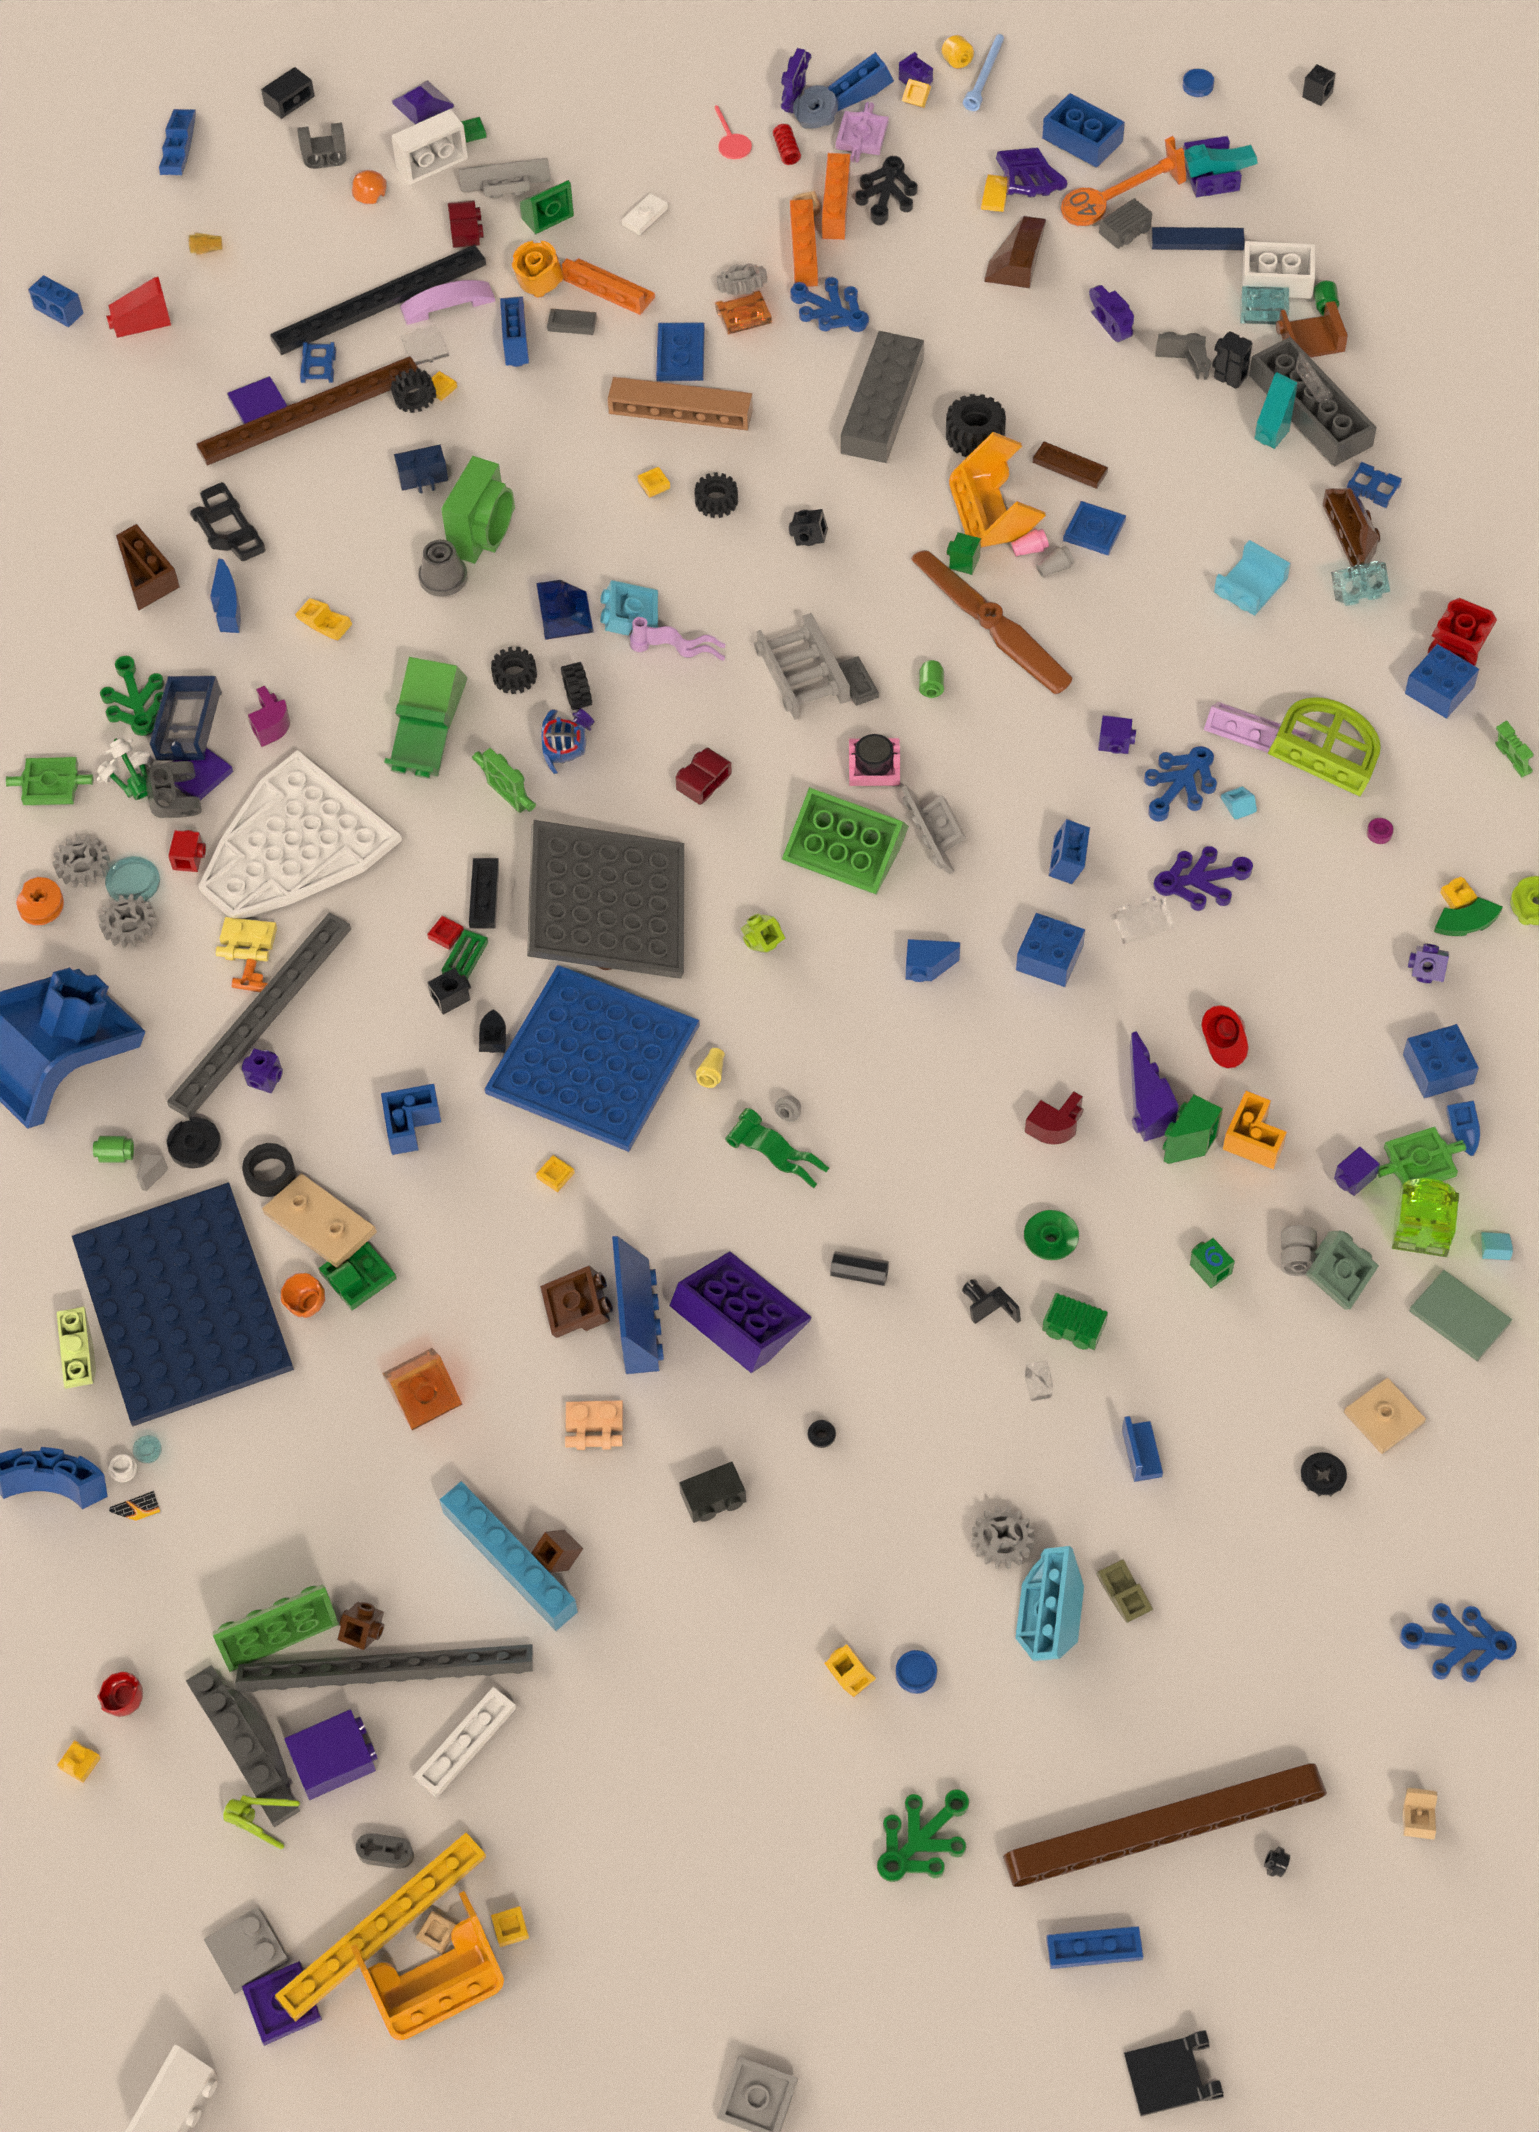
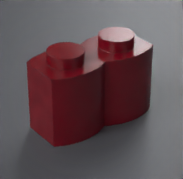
M475 200L448 203L453 248L468 247L474 244L476 246L480 245L479 238H484L482 224L477 222L482 221L480 207L475 206Z
M707 747L694 755L691 764L677 772L675 777L676 790L701 805L729 778L732 773V763Z

